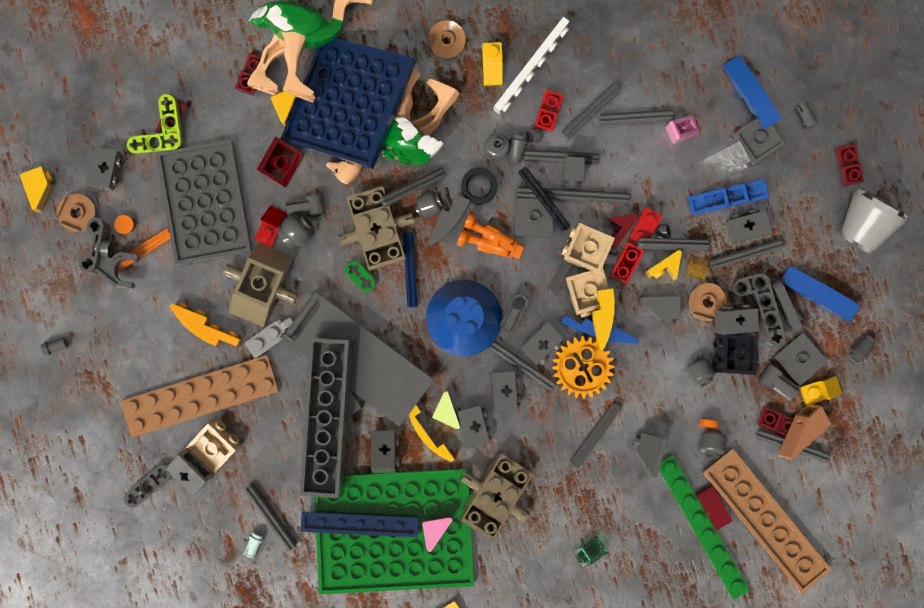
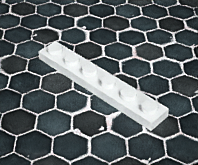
M565 17L560 20L495 104V112L500 115L502 111L506 112L512 104L510 102L514 96L518 97L524 89L521 87L524 82H529L535 75L533 71L537 66L540 68L547 59L545 55L548 51L552 53L558 45L556 41L559 37L563 38L569 31V20Z

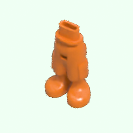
M469 212L463 227L481 233L482 237L475 236L462 229L456 245L464 246L466 243L476 244L477 250L520 259L525 247L524 245L517 243L518 240L502 232L494 225L489 223L486 226L481 225L476 220L475 213Z

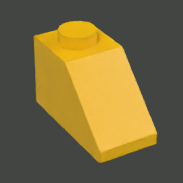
M482 43L484 86L503 85L502 43Z
M42 166L19 174L31 208L36 212L42 211L53 188L51 182L53 181V176L49 170Z

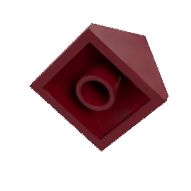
M275 136L256 170L261 175L286 188L304 154Z

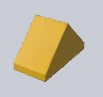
M284 91L270 98L281 123L286 126L297 97Z

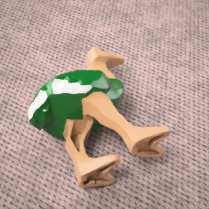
M292 0L265 3L253 12L248 21L251 24L257 25L260 29L268 28L274 37L271 43L265 47L261 61L256 70L251 74L247 84L254 89L272 95L279 94L278 85L266 76V71L276 58L284 55L288 66V75L283 91L301 99L314 102V91L303 84L298 78V64L302 51L321 48L333 41L342 31L345 9L350 3L358 2L372 5L373 0H334L331 22H328L316 8L306 6L305 8Z
M413 69L381 149L384 158L390 161L396 159L406 166L409 164L417 166L428 163L443 146V142L440 139H436L431 133L439 127L444 113L455 103L460 95L456 89L436 80L428 79L427 84L434 91V94L438 96L439 101L429 114L411 122L410 111L413 105L411 92L420 76L416 69ZM328 161L326 163V166L332 170L336 178L347 185L357 177L362 169L361 165L348 161L340 163Z

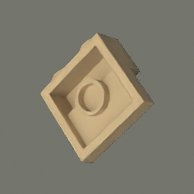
M579 223L578 227L574 226L569 237L572 238L570 245L566 244L562 252V255L565 256L564 260L600 274L615 238Z
M603 267L600 274L588 271L565 278L575 315H580L583 318L592 315L591 311L599 310L596 292L609 289Z
M215 419L210 421L186 447L214 474L241 447L239 438L234 434H229L225 430V424Z

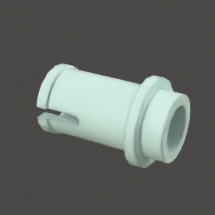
M252 532V535H249L250 539L247 547L243 552L249 558H255L260 543H263V535Z

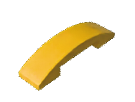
M416 405L410 412L409 417L421 440L440 457L450 462L454 461L455 458L443 443L437 447L415 417L421 412Z

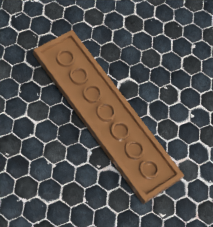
M265 355L120 402L131 438L280 391L269 356Z
M733 448L702 472L801 594H804L832 570Z

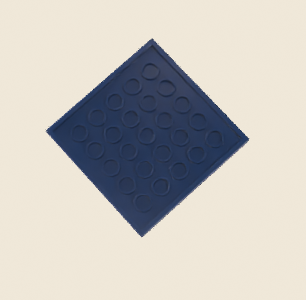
M337 38L325 46L317 48L303 84L314 91L315 100L310 102L297 97L280 139L286 143L374 169L417 60L413 57Z

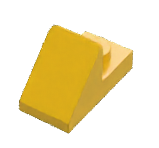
M678 250L645 273L649 278L653 276L658 278L665 273L663 269H666L671 278L676 280L682 252Z
M837 376L799 387L805 405L830 400L842 394Z

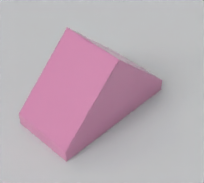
M693 115L673 120L665 127L673 144L700 133Z
M447 516L422 521L427 551H432L452 522V517Z

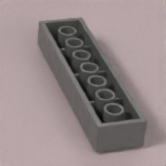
M310 338L300 495L340 498L343 495L353 340Z

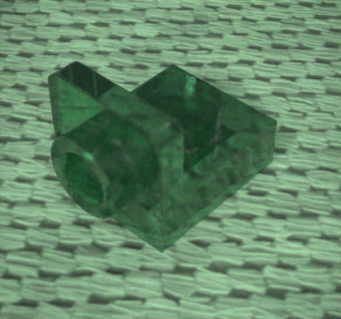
M598 536L593 537L583 546L573 551L577 562L583 567L592 565L608 553Z

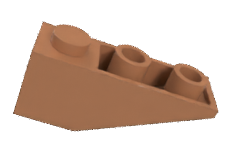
M808 404L795 415L778 453L779 457L790 460L796 458L802 450L811 445L812 441L823 434L831 425L822 406Z

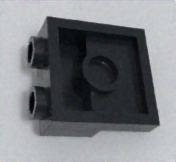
M717 334L713 340L716 357L712 360V366L715 369V373L756 375L758 337Z

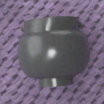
M293 214L283 220L277 232L282 241L288 247L294 249L306 244L311 239V228L313 225L306 216Z

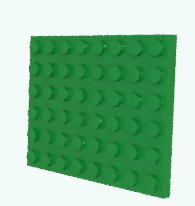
M468 469L344 475L343 495L340 498L314 496L315 512L419 517L418 538L316 533L319 595L474 586L471 527L460 521L465 502L469 497V486L459 480L461 476L465 477L462 474L466 470L468 471ZM447 516L452 517V522L432 551H427L422 521Z

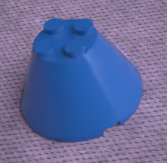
M459 280L444 285L433 295L427 307L426 325L432 340L438 347L452 355L472 356L483 352L496 340L501 329L502 311L497 298L487 287L474 281Z

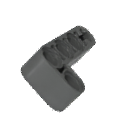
M761 273L734 281L730 287L731 293L734 296L752 295L754 306L758 308V319L765 343L770 347L783 345L786 336L768 276ZM756 278L762 279L763 286L761 288L756 286ZM738 283L744 285L745 290L743 293L737 290L736 286ZM762 296L768 299L767 306L761 304L760 299ZM768 314L774 319L772 325L766 322ZM774 327H776L775 330H772V331H769V330H768V328H774ZM778 335V339L772 341L771 337Z

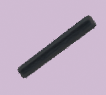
M523 167L519 170L518 174L562 231H566L570 227L569 222L529 169Z

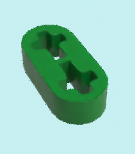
M356 261L349 262L345 267L347 276L363 292L373 291L376 286L374 278L360 263ZM350 266H358L357 271L361 275L358 277L355 273L350 274ZM362 277L367 281L371 279V288H363L364 283L360 279Z

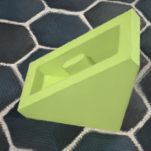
M448 391L444 392L432 418L455 429H459L461 427Z

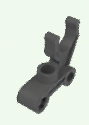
M99 218L90 219L87 223V230L93 235L89 255L83 256L79 261L80 269L91 275L100 274L118 288L134 289L135 284L133 282H123L119 279L118 268L126 260L139 262L140 256L119 252L112 257L114 242L108 240L110 234L109 224Z

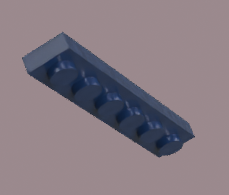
M304 511L301 514V532L418 538L419 517Z

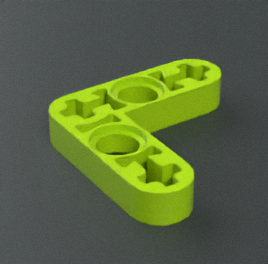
M164 94L158 100L163 133L130 137L127 141V148L130 152L145 153L174 150L182 146L183 135L177 98L174 95ZM167 97L169 100H172V104L169 105L170 111L174 110V113L165 114V111H169L168 105H164V101L167 100ZM169 116L174 117L176 121L173 127H169L166 124V119ZM173 135L175 139H178V142L174 146L173 143H165L164 140L171 139ZM153 137L158 138L160 142L157 148L152 147L150 144V140ZM136 139L138 143L145 142V145L136 148L135 146L133 147L132 143Z

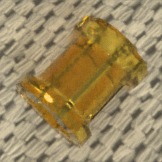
M690 260L685 271V277L691 276L704 282L709 266L697 265Z

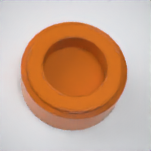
M121 215L116 218L114 227L117 232L127 235L134 230L135 223L131 217Z
M701 418L699 426L708 429H718L719 422Z

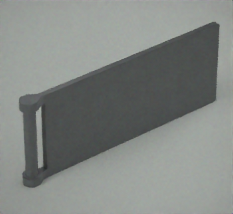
M314 290L311 293L312 297L287 331L281 334L280 338L307 358H309L310 338L353 340L350 390L396 425L401 426L434 380ZM317 301L321 302V307L295 341L292 338L293 334Z

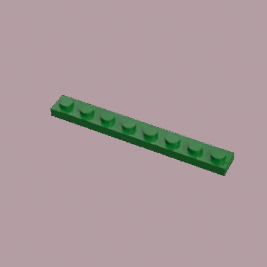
M671 454L661 461L659 472L731 599L734 600L750 591L674 456Z

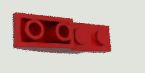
M647 207L644 208L610 274L611 277L628 284L645 252V249L638 248L637 240L640 237L651 238L663 215Z

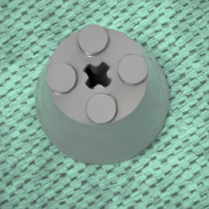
M858 186L853 193L842 226V236L852 244L855 241L858 242L861 249L871 253L872 250L875 251L906 222L909 215L899 211L892 204L869 191L865 194V191Z

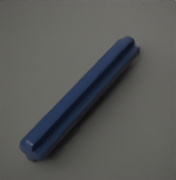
M406 232L403 234L406 258L408 308H415L418 306L414 235L412 232Z

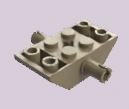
M383 186L346 197L355 228L353 231L338 235L341 240V246L357 241L361 244L369 271L406 260L397 231L399 230L398 228L415 224L411 212L395 217L392 216L389 205L386 207L382 205L380 198L386 195ZM376 225L381 227L378 234L372 231Z
M259 242L249 256L243 270L227 264L225 268L232 272L223 270V275L238 281L233 292L229 313L265 327L276 299L280 298L294 305L296 300L289 296L297 298L298 293L283 287L294 257ZM263 279L264 286L258 289L259 286L256 283L257 281L261 282Z
M501 453L485 469L480 479L470 474L467 470L462 474L465 477H460V482L473 489L465 502L460 521L491 541L495 539L509 514H512L523 523L528 519L523 515L529 517L530 512L519 506L517 501L533 474ZM493 493L497 494L496 500L492 496Z

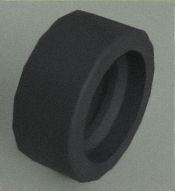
M478 167L469 170L462 179L461 190L463 196L469 199L472 204H487L496 194V177L486 168ZM474 176H484L490 182V191L484 197H475L468 190V183Z

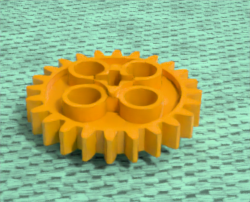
M581 336L580 342L574 337L573 344L567 340V347L561 346L562 352H555L559 358L552 360L557 363V366L552 367L553 370H557L553 377H559L556 384L562 383L561 390L567 388V395L574 392V397L577 398L579 393H581L582 399H585L586 393H588L590 398H592L593 391L599 395V388L606 390L604 383H611L607 377L614 376L613 373L609 372V369L615 368V366L609 365V362L614 359L607 358L610 351L598 350L597 342L592 343V337H589L587 342L584 336ZM583 349H588L591 352V357L588 360L583 359L581 356ZM574 352L577 353L582 364H587L588 367L585 369L593 382H589L584 371H579L580 364L574 357ZM567 359H572L575 362L572 370L565 367ZM594 365L601 368L599 376H594L591 372ZM578 375L583 376L585 379V383L582 386L575 384V378Z

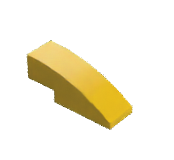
M613 288L596 292L599 310L592 312L598 350L605 348L612 329L615 303Z

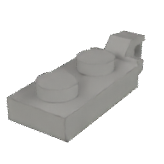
M289 317L283 322L280 319L274 321L244 344L255 359L260 357L283 340L280 338L281 334L287 331L293 323V319Z

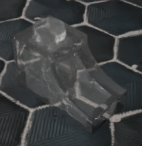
M739 141L706 158L703 163L706 168L722 166L727 168L730 173L735 170L739 173L747 168L746 164L751 160Z

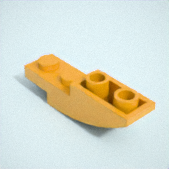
M178 302L177 305L171 303L170 308L175 316L197 337L216 347L220 346L221 341L240 347L242 340L238 338L239 334L229 330L226 334L220 331L221 327L212 323L208 326L210 318L205 317L207 313L198 309L195 312L188 310L189 306Z

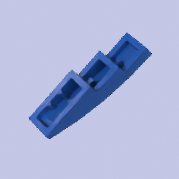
M740 56L722 65L740 98L743 97L751 113L756 115L763 129L782 119L772 101Z
M762 179L688 197L692 216L770 197L766 180Z
M789 266L781 280L784 286L798 292L800 296L850 323L860 308L859 304L791 266Z
M564 315L560 321L561 324L577 332L596 338L594 324L586 318L579 324ZM612 325L608 341L635 345L639 343L638 339Z

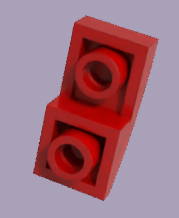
M546 89L534 125L535 127L553 131L564 97L563 94Z

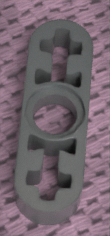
M779 279L772 282L771 287L776 303L788 329L792 334L801 331V322L783 283Z
M162 464L157 466L125 494V504L131 508L140 506L172 478L168 471L166 472L167 477L163 476L158 481L152 475L154 474V477H157L161 474L160 469L164 470L169 465ZM150 480L153 482L154 488L152 491L144 489L145 481ZM141 491L143 494L137 497L136 500L138 502L131 503L132 497L130 495H136Z

